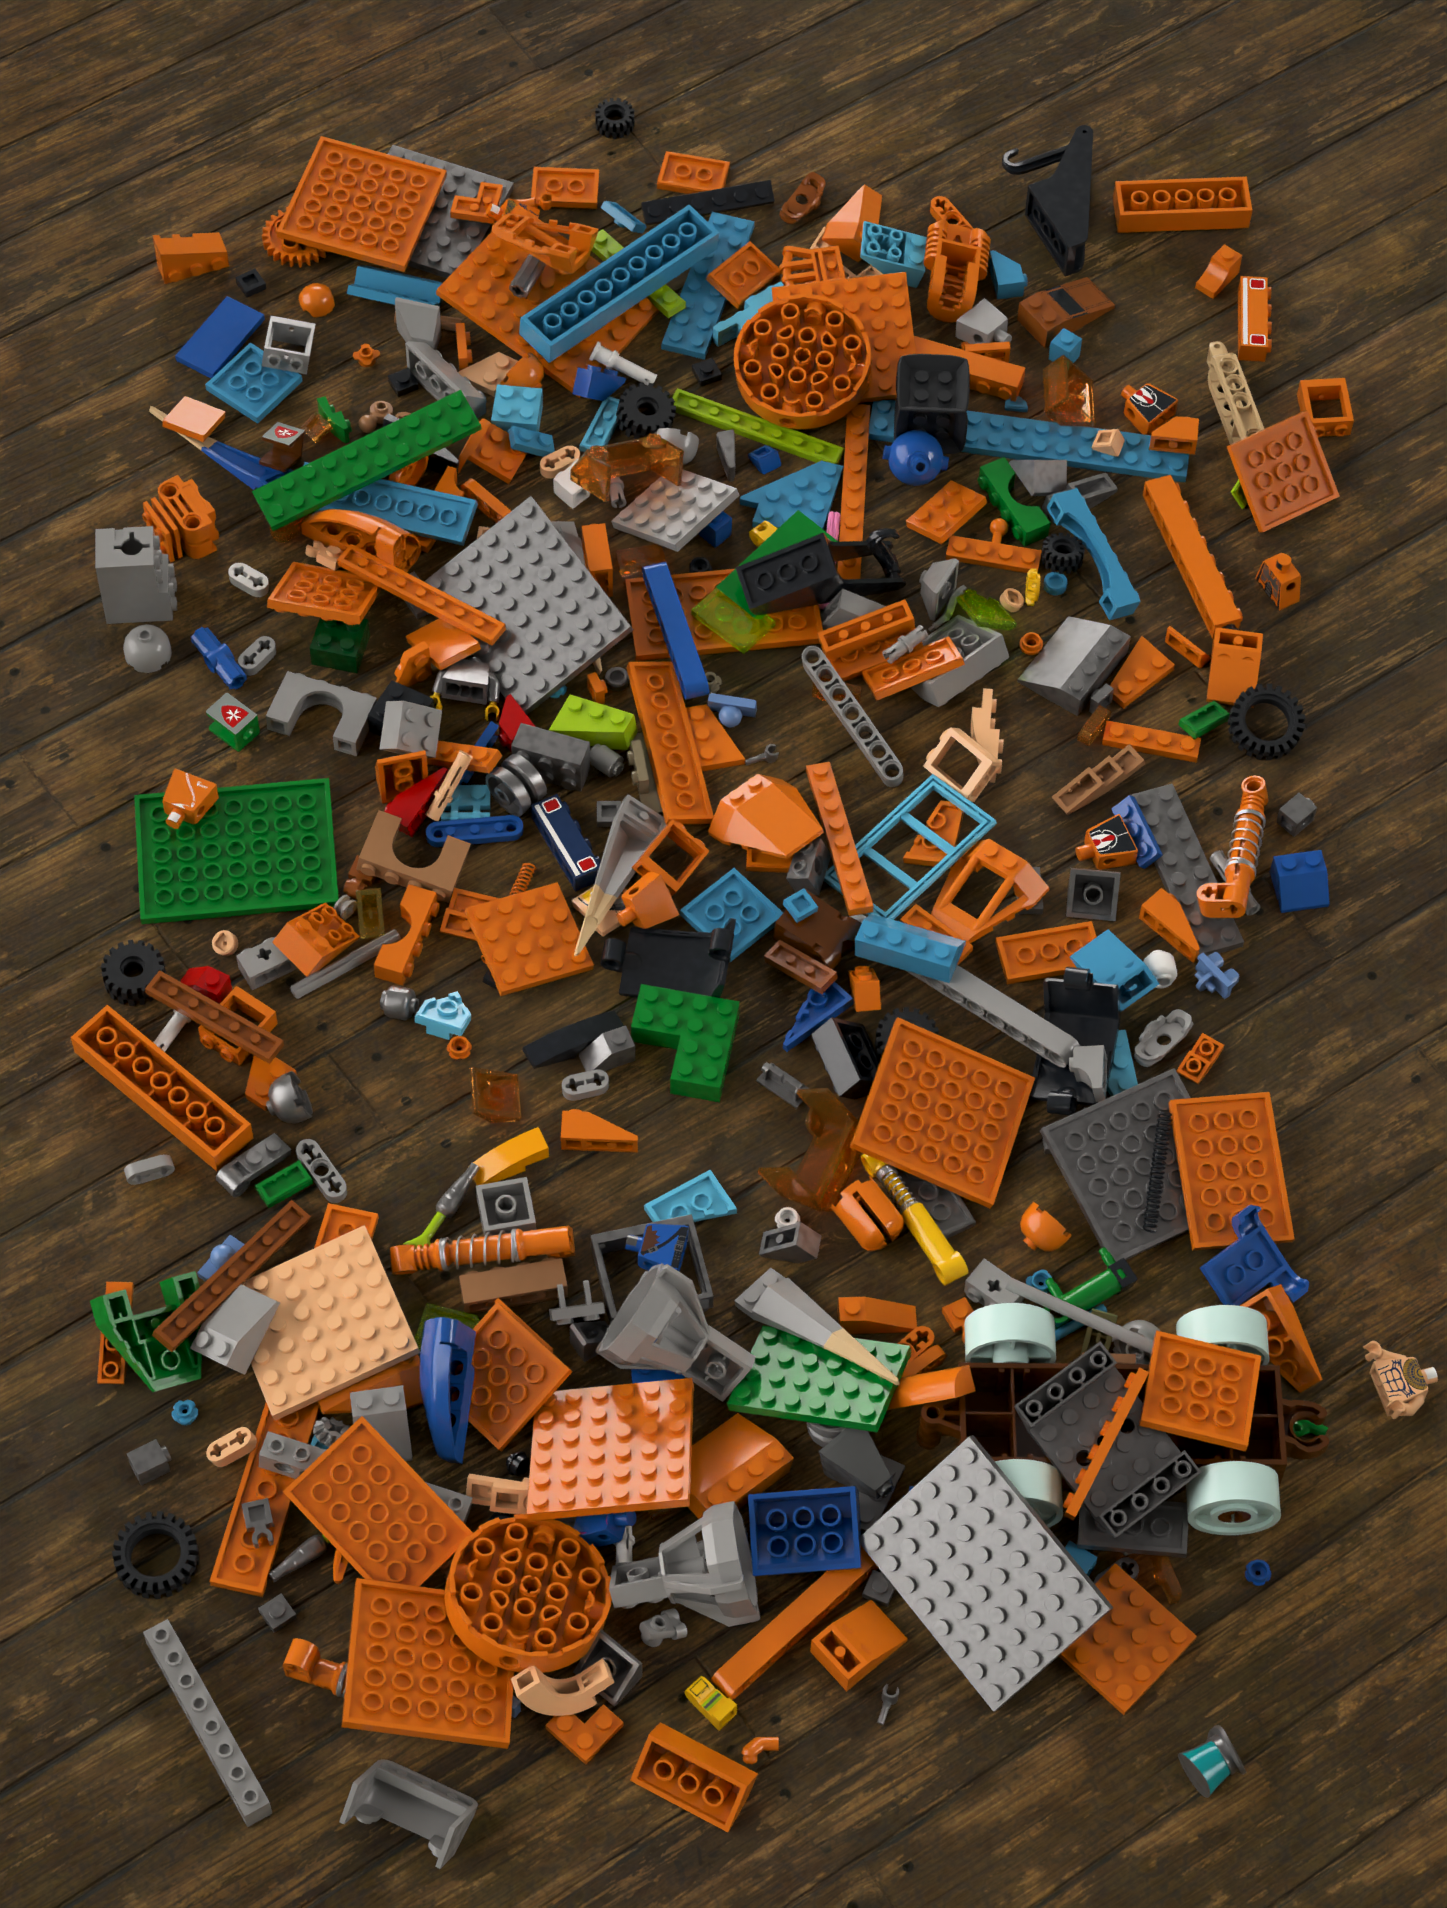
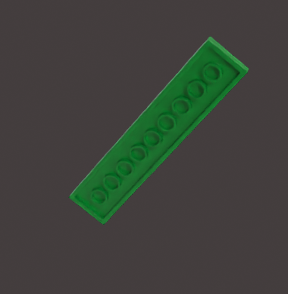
M459 390L253 490L252 493L272 531H275L482 430V427L464 394Z

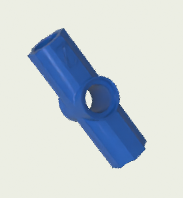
M201 627L195 630V633L191 636V641L203 655L209 670L212 673L216 672L229 689L236 690L242 687L243 683L247 680V676L236 663L229 647L225 643L221 644L208 627Z

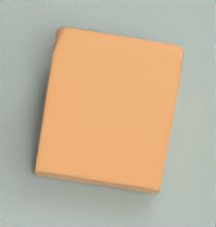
M1119 429L1099 430L1091 448L1095 451L1117 457L1125 440Z

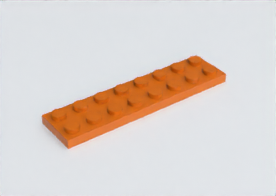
M628 662L626 668L666 825L672 819L682 825L711 824L714 815L680 684L672 662Z

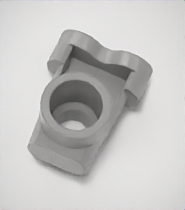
M675 1608L662 1611L661 1615H655L653 1618L641 1622L639 1627L642 1641L651 1647L659 1646L665 1638L672 1637L673 1640L687 1636L686 1625L680 1621L678 1611Z

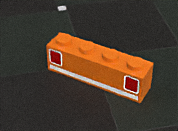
M1240 277L1238 287V360L1265 362L1266 354L1271 353L1272 339H1268L1272 329V322H1268L1272 305L1268 304V300L1270 301L1271 287H1268V278Z

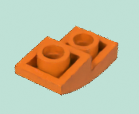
M1202 1033L1176 1072L1199 1084L1223 1051L1224 1045Z

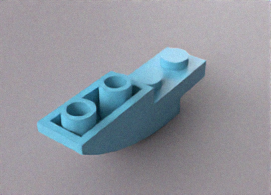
M779 282L767 287L757 295L750 296L745 301L743 311H739L734 316L725 321H720L713 326V342L719 347L738 337L746 321L758 313V309L773 301L771 287L784 286V284Z

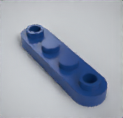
M514 815L436 821L429 824L426 828V839L434 847H443L448 835L471 844L515 841L523 835V822Z

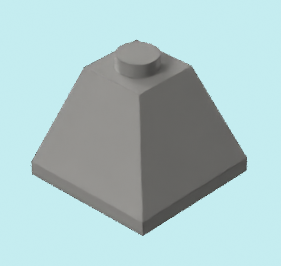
M396 297L397 330L405 342L425 343L436 350L442 336L440 306Z
M957 559L932 563L928 571L924 570L919 579V583H921L920 594L930 620H936L945 606L949 595L956 589L959 560Z

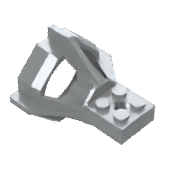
M662 1263L652 1266L649 1271H645L642 1274L639 1283L629 1293L607 1328L604 1338L595 1350L596 1353L620 1369L669 1370L675 1372V1374H682L687 1378H692L695 1384L722 1402L752 1369L755 1360L754 1355L710 1325L708 1326L693 1281L670 1265Z
M735 1502L717 1504L703 1512L702 1518L664 1543L662 1542L659 1547L658 1557L612 1566L609 1591L614 1608H632L638 1603L643 1602L657 1603L668 1597L671 1603L682 1604L728 1627L759 1621L758 1593L755 1576H753L752 1555L748 1543V1533ZM702 1530L703 1540L697 1542L695 1534Z

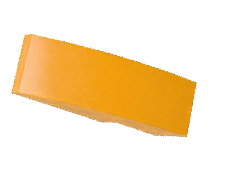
M539 1127L506 1141L474 1161L473 1163L480 1168L473 1178L476 1186L498 1182L526 1171L525 1166L548 1158L549 1148Z

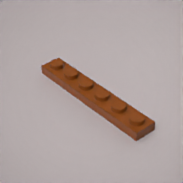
M160 970L145 988L147 995L268 1064L273 1061L284 1046L282 1039Z

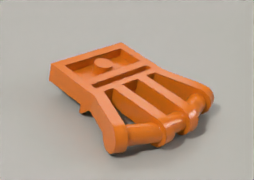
M839 245L815 249L794 246L784 247L782 252L784 257L782 264L779 265L780 273L783 275L781 281L784 286L804 282L814 283L845 279ZM799 257L805 258V260L792 261V258ZM813 269L810 272L791 274L793 271Z

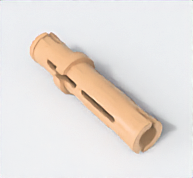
M459 750L439 790L436 789L434 793L435 798L428 811H426V816L435 821L440 820L447 804L452 802V795L473 756Z

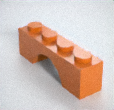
M410 884L400 903L401 917L411 926L410 931L398 942L382 944L374 963L375 978L402 986L406 978H410L413 973V961L415 957L420 956L423 948L422 940L424 937H428L431 930V919L438 915L440 903L437 902V892Z

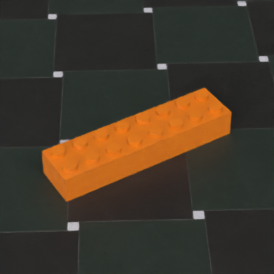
M106 1005L71 1036L74 1052L217 1172L253 1139L251 1123L110 1006Z

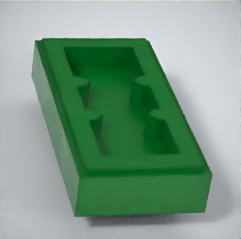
M1212 701L1181 718L1178 725L1195 740L1227 722L1230 716L1216 701Z
M299 1160L256 1184L255 1189L267 1207L271 1208L313 1184V1180Z

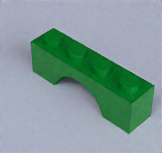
M1002 457L980 467L978 484L989 495L991 504L998 508L1002 519L1012 528L1014 537L1020 540L1025 547L1049 536L1050 521L1039 506H1025L1016 502L1011 497L1009 492L1014 488L1016 473L1006 458Z

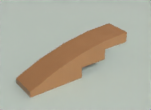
M1129 744L1111 758L1110 755L1093 769L1088 767L1054 794L1052 799L1069 815L1123 782L1144 766L1145 761Z

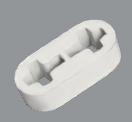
M235 563L230 566L228 571L229 580L234 586L255 597H262L268 593L269 581L264 574L244 563Z

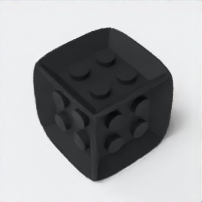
M909 354L900 357L896 376L897 398L894 412V440L907 431L921 430L937 439L943 454H954L963 451L967 435L970 382L967 359L940 354Z

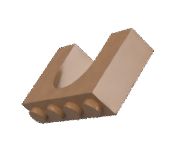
M378 810L360 853L356 869L365 875L384 879L390 884H398L406 888L410 884L437 892V901L449 903L467 859L471 843L448 835L439 858L432 865L425 868L406 866L396 858L392 849L402 818Z

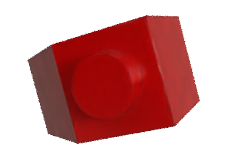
M509 694L506 696L499 721L498 739L503 747L507 746L511 751V745L520 724L524 723L534 727L535 725L513 696Z
M210 966L189 968L180 981L218 1004L232 991L230 976Z

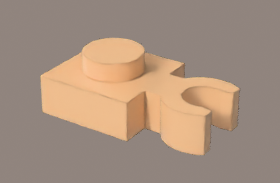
M314 541L313 547L310 545L306 546L305 554L316 558V562L335 571L340 568L337 559L344 551L331 545L326 548L321 542Z

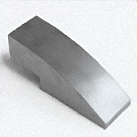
M1102 473L1068 483L1066 490L1060 492L1077 488L1081 496L1085 498L1086 505L1091 509L1116 493L1118 488L1107 473ZM1056 493L1047 495L1042 509L1053 524L1055 522L1046 507L1052 496Z

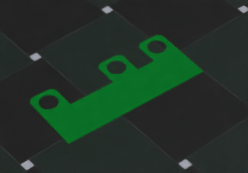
M797 510L739 566L821 533H824L830 541H838ZM736 569L716 586L717 589L753 618L760 620L765 616L754 615L749 610Z

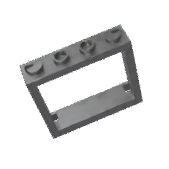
M692 1214L651 1222L650 1224L689 1226L688 1245L701 1290L698 1298L703 1312L713 1308V1293ZM647 1224L591 1235V1249L610 1323L617 1312L602 1254L625 1249L628 1234L643 1237Z

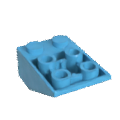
M1106 930L1069 957L1077 968L1090 969V972L1093 973L1094 983L1115 984L1119 986L1120 1012L1160 984L1146 964L1110 930Z

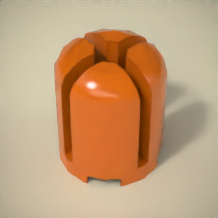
M869 1176V1181L861 1183L857 1180L840 1193L843 1198L836 1207L832 1204L831 1209L862 1248L868 1251H876L888 1245L881 1231L861 1206H864L892 1242L900 1235L904 1226V1220L875 1180Z

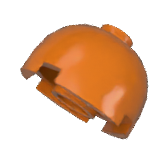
M531 352L527 353L529 358L526 359L523 356L506 374L509 378L506 383L502 380L500 385L542 388L543 385L540 383L544 377L542 363Z
M1033 1202L1024 1212L1020 1222L1021 1231L1026 1237L1023 1242L1034 1251L1037 1248L1045 1252L1055 1251L1062 1247L1072 1235L1065 1232L1066 1229L1045 1210H1040L1038 1208L1039 1205Z

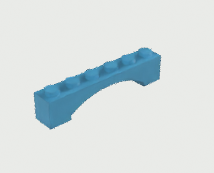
M1077 488L1054 494L1046 508L1056 526L1061 525L1078 537L1092 556L1103 585V595L1099 603L1109 621L1133 614L1141 602L1139 595L1131 585L1127 573L1122 569L1117 555L1108 544L1106 536L1099 528L1095 516L1092 515L1086 505L1085 498L1081 496Z

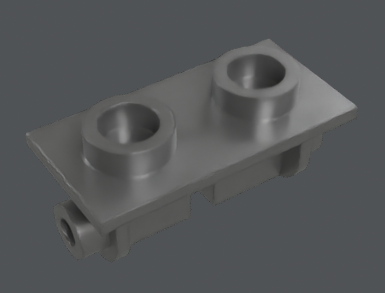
M766 1062L761 1068L763 1073L756 1080L795 1108L812 1091L773 1063L769 1064Z

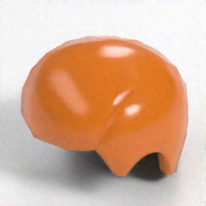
M312 283L303 288L299 294V303L304 312L308 311L312 317L325 316L335 306L333 294L329 287L324 284Z

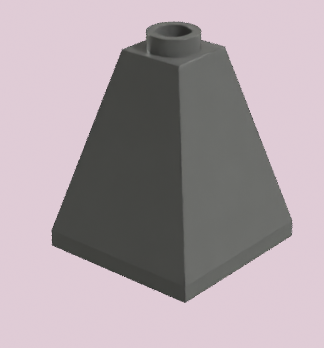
M846 1428L819 1451L823 1473L828 1478L848 1487L856 1486L859 1492L875 1499L879 1497L885 1498L893 1491L892 1477L868 1431Z

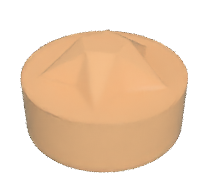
M1008 588L1001 594L1000 603L1007 611L1017 612L1023 606L1024 598L1016 589Z
M219 931L213 937L212 947L216 953L222 956H230L238 948V939L229 931Z

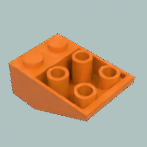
M1216 627L1212 644L1206 702L1216 701L1220 704L1234 705L1236 699H1238L1243 691L1246 692L1247 688L1251 686L1255 689L1261 659L1262 633Z
M325 902L287 922L272 943L308 977L332 961L357 941L360 936L350 924L346 923L337 914L333 907Z
M870 1600L836 1620L811 1640L810 1652L837 1682L848 1691L906 1643L908 1638Z

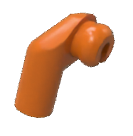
M753 1738L742 1749L744 1763L755 1764L757 1762V1755L762 1751H779V1738Z

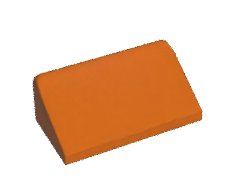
M1171 626L1167 628L1165 642L1195 666L1201 669L1210 661V656Z

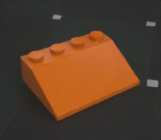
M737 1413L692 1445L690 1506L688 1508L698 1519L703 1517L704 1511L717 1504L734 1501L739 1510L748 1503V1494H760L788 1474L794 1457L775 1437Z

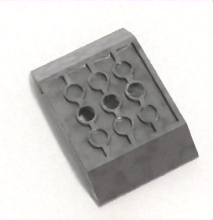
M1101 1341L1014 1406L1028 1433L1054 1467L1059 1470L1061 1476L1074 1493L1079 1487V1484L1075 1483L1082 1468L1087 1470L1089 1465L1081 1466L1077 1463V1453L1084 1451L1089 1454L1093 1445H1098L1097 1439L1101 1436L1099 1433L1106 1420L1112 1422L1116 1412L1112 1411V1408L1118 1396L1124 1398L1128 1388L1124 1387L1126 1380L1115 1368L1117 1362ZM1138 1396L1126 1417L1127 1420L1132 1422L1133 1431L1129 1434L1119 1431L1083 1501V1505L1093 1518L1114 1538L1118 1537L1201 1473L1184 1450L1181 1453L1166 1432L1139 1426L1143 1403Z

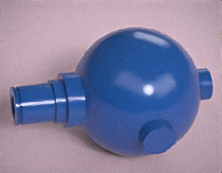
M911 430L901 434L893 441L891 446L885 445L883 451V459L888 460L893 475L899 481L911 486L929 483L939 474L940 470L946 471L948 467L949 457L943 456L940 443L931 434L921 430Z

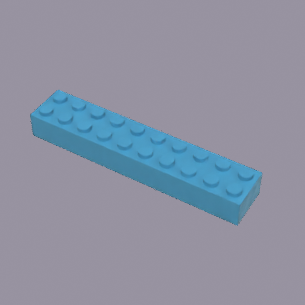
M690 205L686 206L520 317L519 334L550 363L717 250L719 232Z

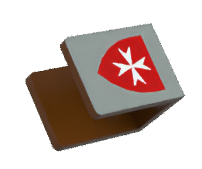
M277 422L262 436V440L272 443L273 448L259 460V464L278 471L287 472L302 458L305 430Z

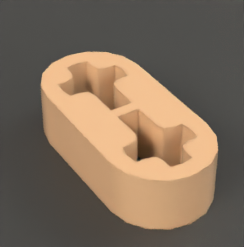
M565 446L544 456L540 461L541 475L545 478H555L559 472L566 470L576 459L580 458L579 449L574 446Z
M237 1428L211 1443L207 1448V1458L217 1467L227 1466L250 1453L256 1446L257 1438L248 1428Z

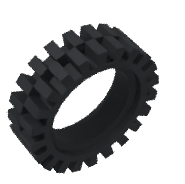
M1257 684L1255 689L1252 686L1247 688L1246 692L1243 691L1238 699H1236L1229 714V734L1234 735L1232 741L1234 744L1239 742V750L1242 751L1244 748L1248 750L1246 755L1251 757L1252 753L1257 754L1256 759L1261 760L1263 756H1266V761L1272 760L1273 756L1279 759L1283 754H1289L1291 749H1294L1305 728V724H1303L1305 714H1301L1303 707L1302 705L1297 706L1299 700L1296 696L1291 699L1289 696L1292 692L1289 690L1285 693L1281 692L1282 687L1277 685L1276 689H1272V684H1267L1265 688L1262 687V684ZM1261 703L1272 704L1278 707L1284 713L1288 722L1286 734L1273 741L1261 740L1255 737L1249 731L1245 722L1247 710Z
M157 1511V1516H152L151 1512L145 1513L146 1518L141 1519L140 1515L134 1517V1524L128 1521L125 1524L126 1530L119 1531L117 1534L119 1540L114 1541L115 1551H112L117 1575L127 1589L131 1588L132 1593L137 1596L139 1592L142 1593L143 1598L149 1599L150 1595H154L155 1599H161V1594L166 1593L167 1597L173 1596L172 1590L176 1589L177 1592L183 1590V1583L188 1585L191 1582L190 1576L191 1574L195 1576L197 1572L196 1565H199V1550L192 1529L189 1525H185L183 1519L179 1517L176 1520L175 1515L171 1513L166 1517L162 1511ZM152 1534H165L172 1537L180 1545L181 1556L179 1562L174 1569L162 1576L152 1577L139 1573L131 1563V1554L134 1547L144 1537Z

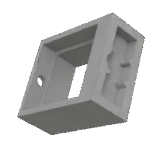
M270 316L262 366L307 374L315 324ZM272 340L306 346L305 353L271 347Z

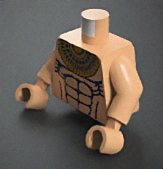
M1376 1341L1369 1342L1363 1346L1364 1349L1370 1352L1365 1355L1367 1361L1376 1360L1372 1364L1370 1375L1387 1416H1391L1393 1419H1396L1398 1416H1413L1424 1404V1399L1428 1392L1427 1385L1438 1381L1435 1368L1430 1367L1421 1370L1416 1358L1384 1350Z

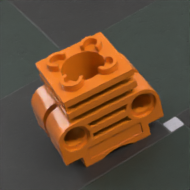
M176 475L159 485V502L155 497L151 499L152 507L147 501L143 502L144 513L142 517L147 526H153L155 536L159 535L160 550H162V554H168L170 563L175 561L173 552L178 558L183 557L182 549L193 559H200L217 551V547L213 543V541L219 539V532L215 528V509L200 495L198 486L193 479L183 482Z

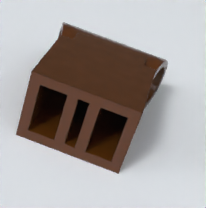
M806 890L817 904V912L797 923L786 909L775 923L773 940L777 942L781 940L833 970L840 962L841 954L854 945L862 923L852 917L842 916L839 911Z

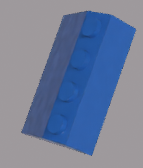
M856 1486L748 1494L753 1576L861 1568V1545L859 1540L861 1536L859 1490Z

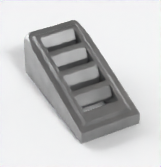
M731 429L717 432L716 448L729 482L734 481L735 432Z

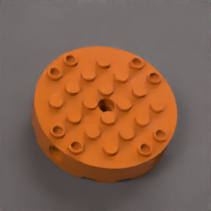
M796 294L789 295L788 298L777 302L773 300L758 309V313L746 321L737 337L734 348V367L738 388L749 407L760 417L775 425L791 429H812L831 424L854 409L868 388L872 373L870 341L865 328L858 317L845 309L843 304L824 296Z
M514 1514L512 1518L500 1520L498 1517L480 1525L478 1530L470 1536H467L454 1554L446 1581L444 1597L449 1621L458 1637L472 1652L497 1667L519 1673L531 1666H536L542 1673L567 1667L587 1654L599 1631L603 1630L611 1607L612 1598L609 1591L611 1577L608 1576L604 1566L605 1561L600 1552L593 1544L589 1545L580 1537L581 1533L555 1519L528 1521L527 1514Z

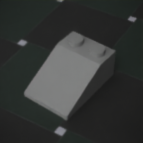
M241 1284L201 1325L190 1349L245 1375L280 1302Z

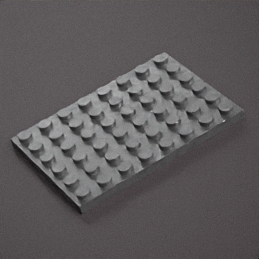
M532 496L527 498L424 581L505 624L506 630L493 646L472 636L479 642L481 647L473 655L479 658L481 662L489 664V672L494 673L498 679L502 695L506 699V696L511 694L526 715L634 630Z
M973 1435L962 1442L859 1537L860 1545L993 1712L1001 1708L1113 1608Z

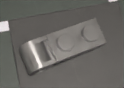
M273 1133L221 1168L216 1175V1180L233 1197H238L248 1189L250 1181L290 1156L291 1148Z

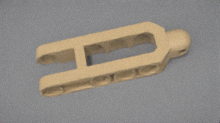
M1211 342L1207 356V364L1210 369L1208 372V385L1231 445L1263 430L1264 426L1237 355L1228 353L1227 348L1222 342ZM1235 383L1239 384L1240 388L1237 389ZM1222 387L1224 393L1219 392L1218 388ZM1241 400L1246 402L1247 405L1243 407ZM1228 404L1231 411L1225 409L1224 406Z

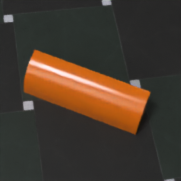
M966 1365L901 1377L887 1410L953 1399L975 1392L970 1366Z

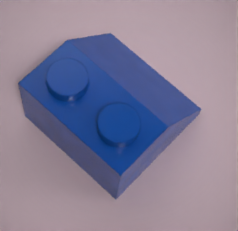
M1321 850L1273 857L1270 875L1281 913L1329 906L1328 875Z

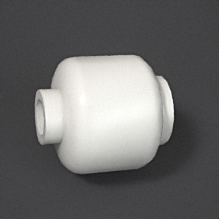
M1155 950L1144 959L1143 962L1160 983L1156 988H1166L1176 979L1177 969L1175 960L1170 953Z

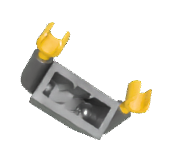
M472 657L469 660L462 659L438 672L432 689L434 694L430 696L434 699V704H437L436 709L442 710L441 695L442 698L485 705L488 702L489 706L485 710V719L488 721V714L493 712L496 714V721L499 720L500 710L496 704L499 703L500 683L494 673L489 672L488 663L481 662L477 657Z

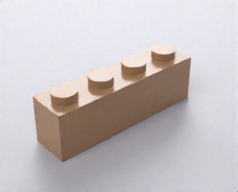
M546 1258L536 1263L522 1262L516 1266L506 1268L499 1266L483 1272L470 1271L459 1276L465 1315L489 1311L495 1305V1300L498 1298L508 1307L559 1299L558 1284H563L564 1297H568V1287L562 1258Z

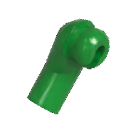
M1299 1420L1293 1425V1431L1297 1437L1309 1433L1316 1436L1325 1435L1329 1428L1323 1424L1315 1425L1308 1420Z

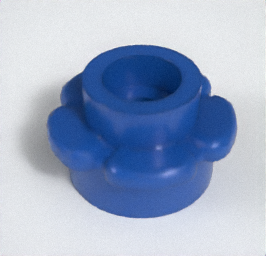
M1254 1560L1246 1565L1245 1578L1247 1581L1253 1582L1255 1586H1262L1266 1581L1270 1580L1271 1571L1265 1561ZM1259 1571L1260 1575H1256L1255 1572Z

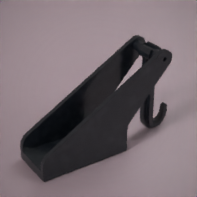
M1081 125L1076 129L1069 145L1017 163L1009 161L1010 158L1018 155L1019 150L1017 148L1007 151L1002 158L1003 168L1013 175L1026 174L1060 162L1051 177L1028 185L1025 216L1065 277L1081 271L1084 267L1085 243L1088 239L1093 148V129L1087 125Z
M890 528L879 529L871 532L866 541L844 542L830 541L824 533H821L736 567L749 610L754 615H765L830 603L842 589L863 597L903 588L906 585V581L904 578H900L901 570L896 555L891 552L893 544L891 541H882L889 537L894 539L900 538L898 531ZM874 555L882 566L886 578L843 579L838 574L835 562Z

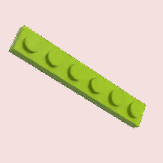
M602 229L598 232L592 252L602 261H606L624 247ZM666 284L647 296L653 305L667 318L686 308V301Z

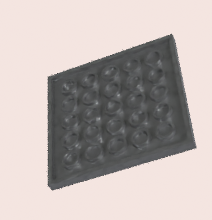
M392 145L388 152L389 155L447 170L446 179L408 266L448 278L488 236L494 225L451 218L450 211L454 196L477 198L481 182L503 185L500 207L511 195L514 183Z
M1175 1068L1040 1130L1101 1248L1105 1247L1116 1262L1122 1258L1127 1260L1189 1231L1172 1125L1165 1126L1171 1129L1166 1131L1170 1133L1169 1136H1166L1169 1137V1140L1166 1141L1169 1143L1166 1146L1168 1150L1155 1149L1156 1151H1166L1168 1153L1167 1155H1161L1167 1158L1162 1160L1166 1162L1165 1165H1162L1166 1168L1162 1170L1165 1172L1162 1175L1164 1179L1151 1178L1152 1180H1162L1164 1182L1163 1184L1151 1183L1152 1185H1161L1163 1187L1162 1189H1157L1162 1191L1161 1194H1157L1162 1198L1157 1199L1161 1201L1160 1204H1157L1160 1206L1157 1209L1160 1212H1147V1214H1157L1159 1217H1146L1147 1219H1156L1158 1223L1145 1222L1146 1224H1156L1157 1228L1147 1226L1145 1228L1153 1231L1156 1230L1157 1232L1150 1233L1142 1228L1144 1225L1143 1221L1145 1220V1206H1147L1146 1197L1148 1196L1147 1192L1150 1186L1148 1184L1150 1181L1149 1177L1151 1176L1150 1168L1153 1162L1152 1157H1154L1152 1155L1154 1152L1153 1148L1155 1147L1154 1139L1157 1133L1156 1128H1158L1156 1126L1158 1123L1157 1119L1159 1118L1157 1115L1159 1111L1170 1112L1168 1104L1170 1100L1191 1098Z

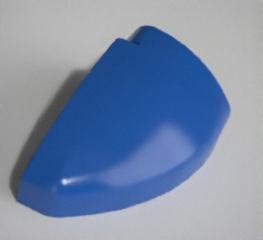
M437 1317L429 1319L424 1323L420 1351L421 1395L429 1430L438 1456L447 1462L462 1464L475 1374L471 1362L474 1353L476 1331L456 1319ZM463 1364L462 1372L459 1375H455L457 1366ZM459 1390V1398L452 1402V1394ZM456 1417V1423L452 1427L451 1418Z

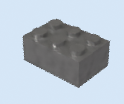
M521 723L511 745L512 754H518L528 760L536 768L546 784L552 783L562 786L567 790L581 792L590 771V742Z

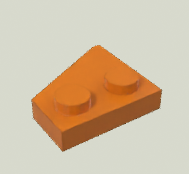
M253 1056L245 1091L246 1099L267 1111L266 1102L269 1101L268 1091L270 1085L274 1080L290 1071L297 1075L296 1070L276 1057L268 1064L260 1058Z

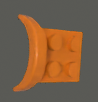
M482 418L479 421L482 430L470 435L458 457V474L466 460H469L509 484L527 453L511 449L509 433Z

